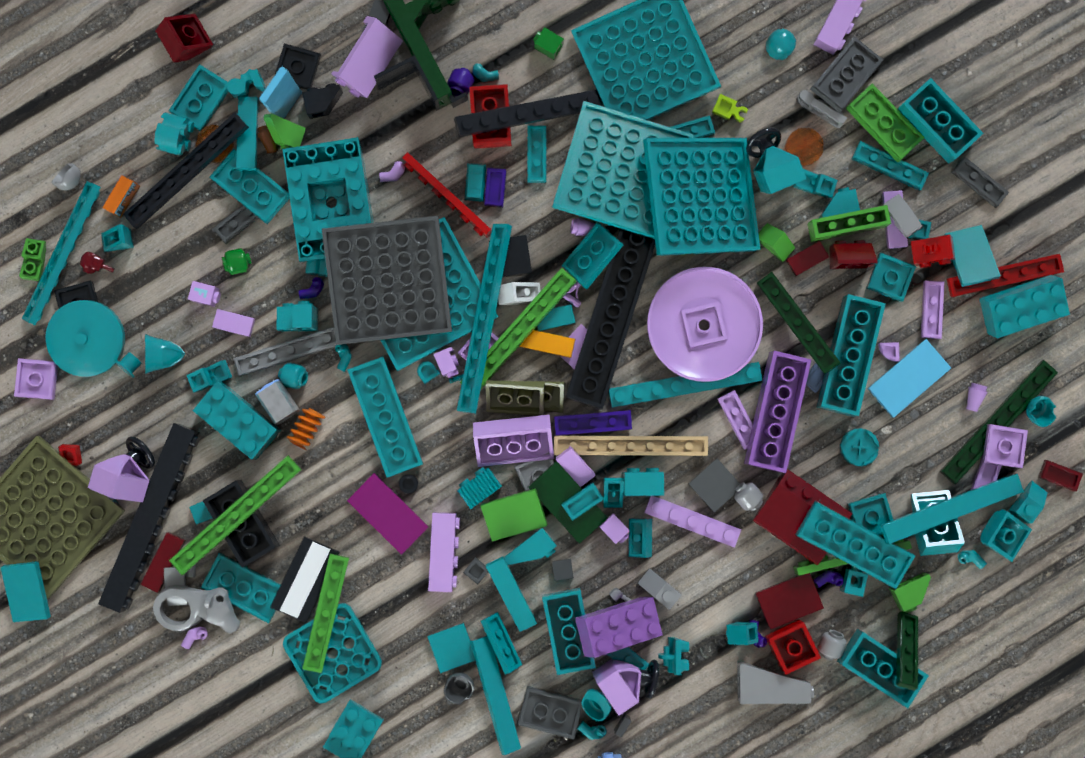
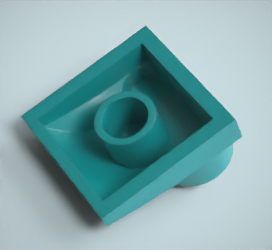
M1002 509L996 511L991 516L981 533L980 540L982 544L1013 562L1032 529L1011 513Z

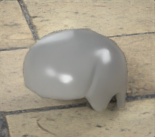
M68 163L52 180V184L64 191L75 188L81 178L80 169L73 163Z

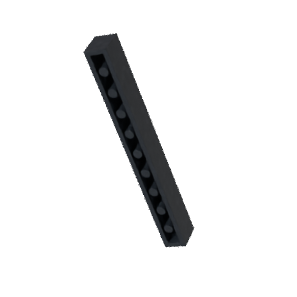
M173 423L149 480L144 501L139 504L99 600V605L118 613L130 608L133 601L131 598L132 594L140 585L139 577L147 568V558L155 549L154 541L162 532L163 527L161 524L170 513L169 505L171 501H174L178 491L176 488L184 479L186 465H189L193 455L191 452L193 447H196L199 443V431L179 423Z

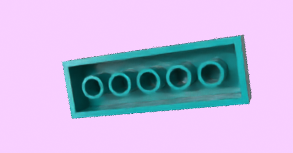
M850 294L842 298L830 348L841 364L827 374H824L816 408L852 417L859 416L886 303Z

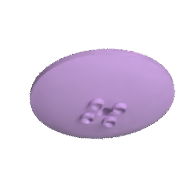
M696 267L677 273L660 287L649 308L647 331L655 354L669 370L689 380L712 382L725 379L737 373L752 359L761 341L763 317L756 296L748 285L736 275L719 268ZM701 320H706L709 323L708 330L704 331L699 328Z

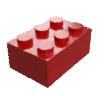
M508 84L469 87L471 114L509 106ZM511 127L472 135L474 149L512 146Z

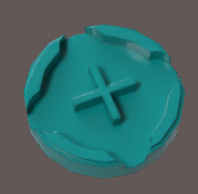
M862 428L852 429L842 437L840 453L849 464L866 466L877 458L879 442L876 436L869 430Z

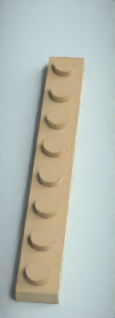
M554 436V455H560L571 446L578 455L708 456V436Z

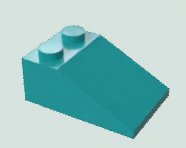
M950 491L911 494L912 512L951 498ZM958 518L915 534L920 556L959 552L965 543Z

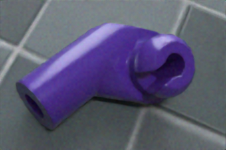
M830 570L823 572L813 580L818 588L827 582L836 586H841L844 583L840 573Z

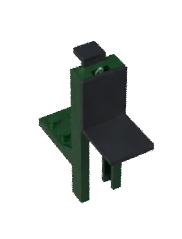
M382 0L412 57L374 75L378 89L380 90L416 72L436 111L449 104L454 108L468 101L466 92L455 98L453 97L452 91L419 31L428 15L432 13L437 14L444 7L457 4L459 0H413L407 4L403 0Z

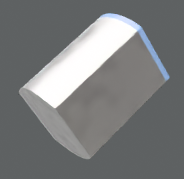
M280 379L273 380V382L266 384L255 393L274 425L283 423L300 411L285 386L280 382Z

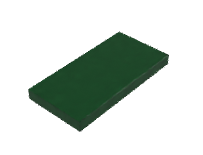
M557 461L528 486L530 490L536 488L540 501L579 544L608 519L600 508L595 505L573 521L561 504L582 489Z

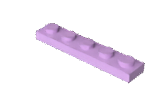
M650 496L644 511L648 515L734 548L741 529L655 496Z

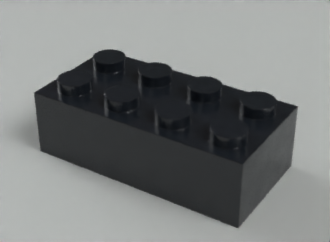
M235 480L202 501L215 520L248 490L242 480ZM259 509L225 538L241 567L248 566L280 546Z

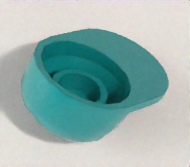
M589 689L581 702L584 711L592 719L603 721L611 711L610 702L603 693L596 689Z

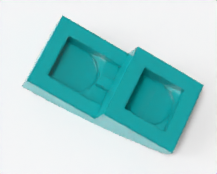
M803 169L806 179L793 184L794 188L831 199L838 180L824 174H815Z
M221 360L209 367L201 368L186 375L193 393L212 387L217 381L224 382L233 378L226 360Z

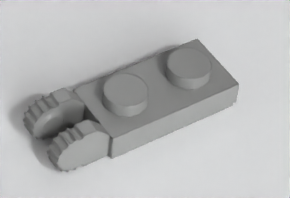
M803 90L797 96V102L802 107L838 129L847 119L842 112L839 113L835 109L833 110L828 107L825 101L815 99L811 92Z

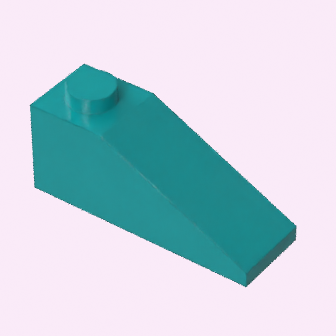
M542 527L507 554L504 559L508 565L540 559L544 556L548 558L556 552L554 548L557 545Z

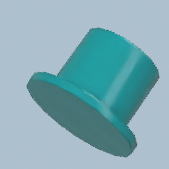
M130 352L120 361H114L132 378L135 377L133 372L142 364Z

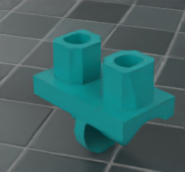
M668 637V646H664V653L658 654V658L663 659V666H667V672L681 675V672L689 670V661L681 659V652L689 651V642L675 637Z

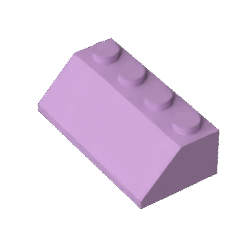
M550 415L473 423V438L478 467L554 459Z

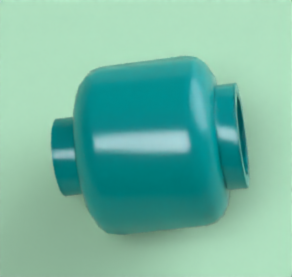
M286 363L280 368L278 377L285 387L300 389L308 381V372L302 365Z

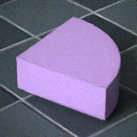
M899 342L878 343L879 350L886 359L893 362L900 361Z

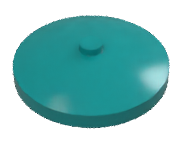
M79 300L62 306L51 317L46 329V346L50 357L62 370L75 376L90 377L108 371L116 364L114 361L120 359L125 346V332L119 317L109 307L96 301Z

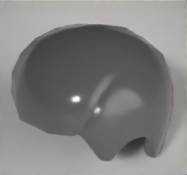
M454 673L447 678L443 691L445 698L450 703L460 705L466 699L471 698L475 686L473 679L466 673Z

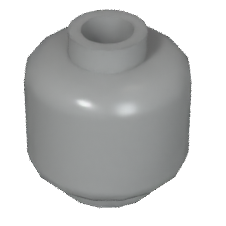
M743 482L736 487L734 499L745 511H755L762 505L763 493L754 483L749 482L745 484Z
M829 630V632L822 634L818 649L823 654V658L833 661L843 656L847 641L842 633L836 630Z

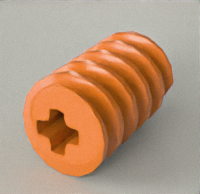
M311 408L302 409L305 416L298 415L301 423L294 422L297 430L290 429L293 436H286L291 443L304 450L306 448L303 445L310 446L311 444L307 438L314 439V435L311 432H318L315 425H322L319 418H326Z

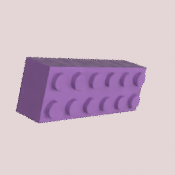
M778 351L769 352L744 464L786 473L811 359Z

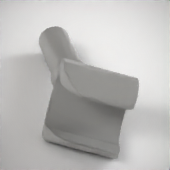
M614 588L609 593L616 602L620 598L625 602L632 600L626 597L618 588Z

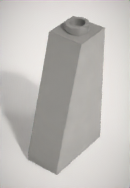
M737 661V691L740 704H811V698H814V688L807 680Z

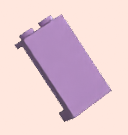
M369 16L363 21L367 25L341 68L338 72L333 71L331 73L339 85L350 88L349 92L357 98L359 96L365 98L369 96L376 85L374 75L386 69L403 42L402 39L377 18Z

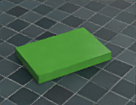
M536 488L480 505L492 541L548 525Z

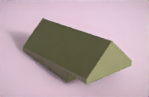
M486 381V412L532 416L544 415V411L563 413L566 383L551 381Z

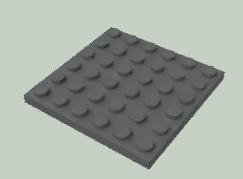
M439 216L322 229L336 345L452 332Z

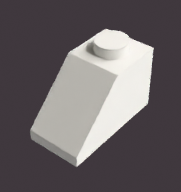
M511 282L501 285L498 297L499 305L531 303L541 291L540 283Z

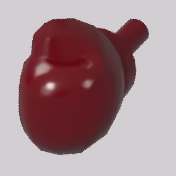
M85 252L81 257L80 265L85 273L93 274L96 271L100 272L102 269L110 272L115 270V268L105 265V260L92 252Z

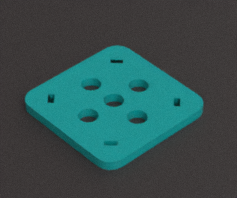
M347 603L338 604L328 644V649L335 648L338 655L336 658H330L326 653L322 673L302 669L314 619L288 634L283 640V647L311 696L318 703L328 702L376 673L382 666V659L352 607ZM339 615L346 617L345 620L338 619ZM346 638L354 640L353 648H347L344 645ZM297 641H300L299 648L296 647ZM366 658H370L368 665H365ZM341 664L345 665L348 669L345 675H340L337 671V667ZM320 687H327V690L321 689Z

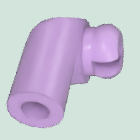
M397 161L390 172H380V182L398 181L405 171L404 164L401 161Z
M201 626L189 629L181 646L190 649L194 640H204L208 635L207 629Z

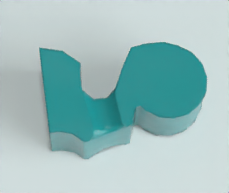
M248 69L245 74H241V79L233 78L227 83V90L237 99L238 97H248L250 84H254L257 90L264 92L266 87L257 69Z

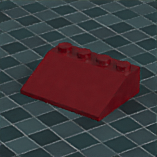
M787 469L786 473H782L777 478L754 517L753 522L814 564L819 565L827 552L795 535L814 501L823 504L850 519L852 513Z

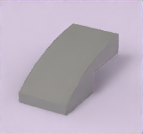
M899 194L883 204V206H888L889 215L895 221L894 225L906 238L922 228L912 209Z
M175 567L164 568L165 588L173 585L188 586L186 585V573L181 575ZM178 596L167 598L168 606L189 605L187 601Z

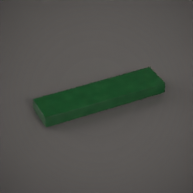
M900 611L897 617L896 685L915 691L918 689V616Z

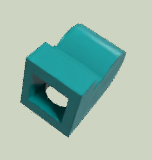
M326 259L306 261L305 273L328 277Z

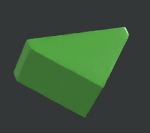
M768 223L758 232L760 243L782 263L795 249L785 232Z

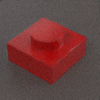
M62 444L58 447L59 454L66 458L71 465L78 466L82 464L80 445Z

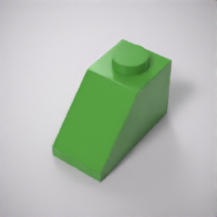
M272 113L264 114L263 118L273 141L281 146L280 149L299 147L301 145L306 128Z
M923 572L900 583L897 589L889 588L899 610L909 613L916 610L917 606L922 604L931 579L929 574Z

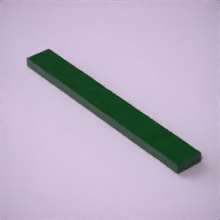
M1041 360L940 472L956 485L983 455L987 424L1009 427L1025 410L1030 400L1036 398L1058 372L1045 360Z

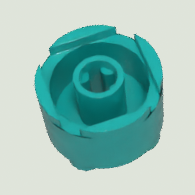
M167 112L163 113L160 118L164 120L162 124H157L154 141L158 145L156 149L181 156L185 151L190 150L191 140L189 138L190 133L194 129V122L190 121L189 118Z

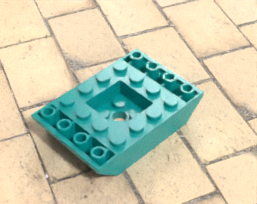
M358 137L282 149L299 262L325 258L322 236L323 228L374 223L365 163ZM331 198L337 200V204L333 208L327 206V201Z

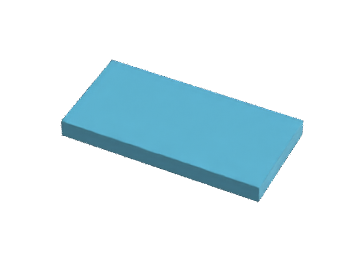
M280 67L260 96V101L270 113L285 119L302 94V91L288 70Z
M925 339L867 389L889 415L894 418L948 372L951 367L929 341Z

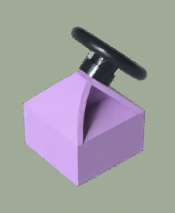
M131 436L126 439L128 453L109 458L94 465L88 485L89 489L113 499L136 502L144 501L149 479L138 464L146 469H151L155 465V459L144 442Z
M611 659L592 673L617 714L621 715L639 702L640 685L645 686V696L647 699L654 697L659 679V664L657 660H651L647 670H639L638 667L627 662Z

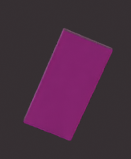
M375 473L347 500L401 555L429 527Z

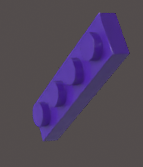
M631 410L554 416L556 436L632 430Z

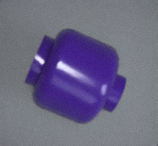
M466 68L452 70L447 81L452 95L457 97L465 92L468 95L470 92L469 87H472L474 83V77Z

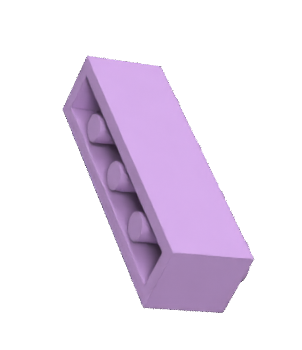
M836 0L813 45L834 55L836 50L840 51L846 41L843 39L846 33L849 34L854 24L851 22L854 17L857 18L863 8L860 4L862 1L866 2V0Z
M432 513L428 591L452 592L453 587H457V576H454V568H458V556H455V549L459 548V537H456V529H460V518H457V513Z

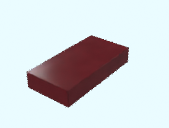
M818 241L790 257L786 262L796 277L829 258V255L822 243Z
M1044 460L1038 478L1077 492L1083 473L1049 460Z

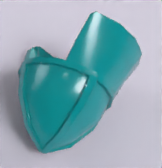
M145 334V374L171 367L180 362L185 356V352L175 343Z

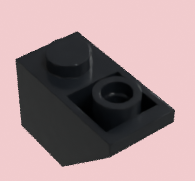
M332 83L326 85L325 88L318 89L314 87L307 89V92H302L308 117L315 119L328 116L343 94L341 86Z

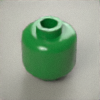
M242 248L226 251L224 257H221L225 272L228 271L231 275L247 272L248 265L252 264L249 253L245 254Z

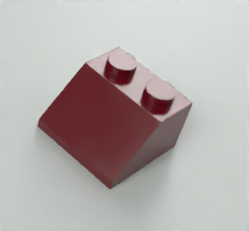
M195 13L164 17L155 30L173 63L188 61L213 47L212 41Z
M839 240L829 246L830 269H868L877 264V257L872 243H866L865 240H856L854 243H846L845 240Z

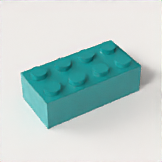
M932 78L924 83L898 108L902 115L925 137L924 139L948 164L958 158L984 134Z
M1054 275L979 298L987 334L995 338L1070 315L1063 279Z
M217 381L192 410L251 460H257L281 431L221 381Z
M580 588L542 595L557 675L596 668L594 658L584 657L575 620L576 617L585 615Z
M859 629L855 631L846 645L843 656L837 659L838 663L907 709L929 677L928 674L918 668V689L913 691L896 685L897 654Z

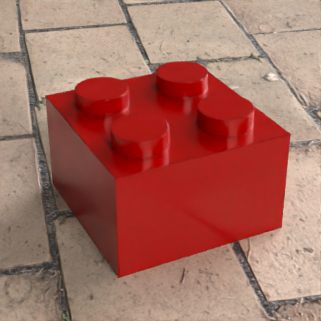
M800 619L765 635L774 657L785 675L821 658L805 623Z

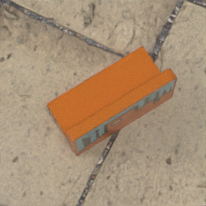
M121 175L102 208L122 218L140 185Z

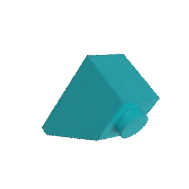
M849 187L839 189L819 218L859 211L860 206L856 189L850 190Z
M1030 481L1024 492L1020 494L1008 511L1023 523L1032 524L1044 509L1048 492L1035 482Z

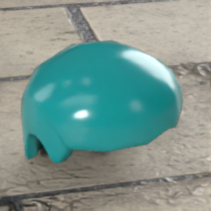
M783 28L775 30L766 41V51L775 60L786 59L796 48V38L793 33Z
M1038 396L1030 400L1026 409V415L1033 424L1047 427L1056 419V415L1053 412L1056 405L1049 397Z

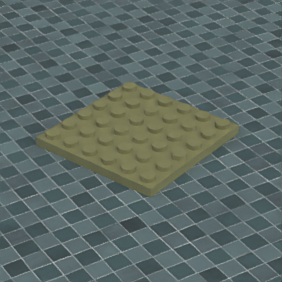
M36 436L0 477V560L6 565L38 561L48 600L126 510L110 497L89 489L90 479L74 465H71L66 458H63L42 437Z

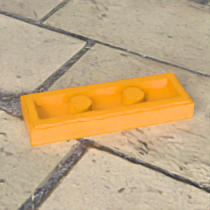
M533 330L519 347L572 358L576 339Z

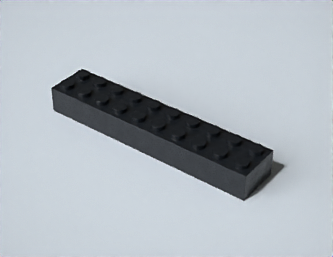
M621 228L619 229L617 239L623 244V247L608 264L565 397L566 399L600 410L604 407L655 248V239Z

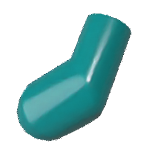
M479 63L473 66V75L481 82L499 80L498 70L488 72Z
M339 344L335 346V351L338 352L340 357L337 369L345 372L352 359V354L346 344Z
M965 550L958 554V561L961 564L973 562L979 569H982L987 564L974 550Z
M584 721L577 727L590 740L601 739L607 733L605 726L590 727Z

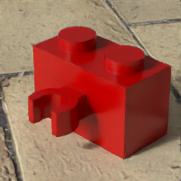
M951 235L911 241L913 262L916 266L919 265V268L931 267V263L939 262V265L950 264L951 260L955 259L953 237Z

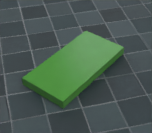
M873 83L845 108L897 163L925 138Z

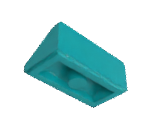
M629 518L628 557H652V519Z

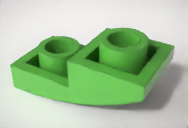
M26 238L21 255L24 258L19 275L21 279L40 281L45 262V241Z

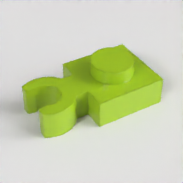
M720 94L712 113L727 120L734 116L736 121L743 122L744 118L739 116V112L747 113L748 109L744 106L736 107V100Z

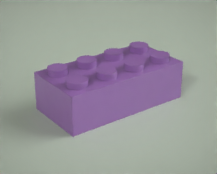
M642 596L575 618L584 657L596 658L663 635L653 597Z

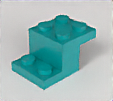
M350 699L330 732L323 748L340 758H362L384 719Z

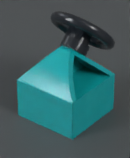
M770 127L756 132L746 145V151L749 156L760 158L753 173L760 192L768 194L775 193L806 179L799 157L777 148L782 136L781 132L776 128ZM765 134H769L766 138L757 140L759 137ZM752 146H758L760 152H754Z

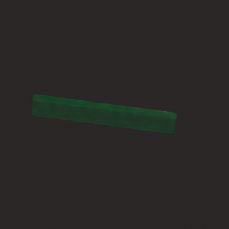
M773 272L757 282V285L824 374H827L841 364Z

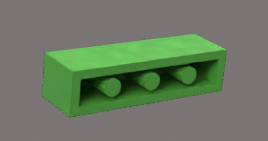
M884 205L813 219L807 225L811 242L886 228L891 224L888 206Z

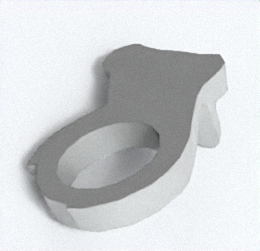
M184 585L168 586L157 595L153 605L157 621L164 628L172 631H187L199 624L203 619L220 626L227 633H233L240 627V621L234 613L228 591L222 587L212 590H201ZM171 596L183 598L190 606V617L184 621L169 619L163 611L164 600Z

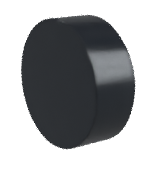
M411 474L402 476L399 481V488L407 494L415 492L419 486L418 479Z

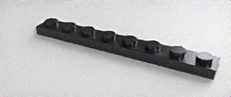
M596 89L456 116L454 122L460 138L580 114L584 101L602 106V102Z
M236 112L123 214L133 228L138 229L249 128Z

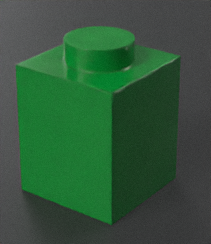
M545 27L542 32H537L533 40L535 42V49L552 60L556 58L564 45V38Z

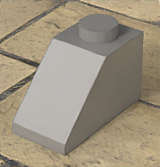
M650 568L638 582L641 587L669 610L682 595Z

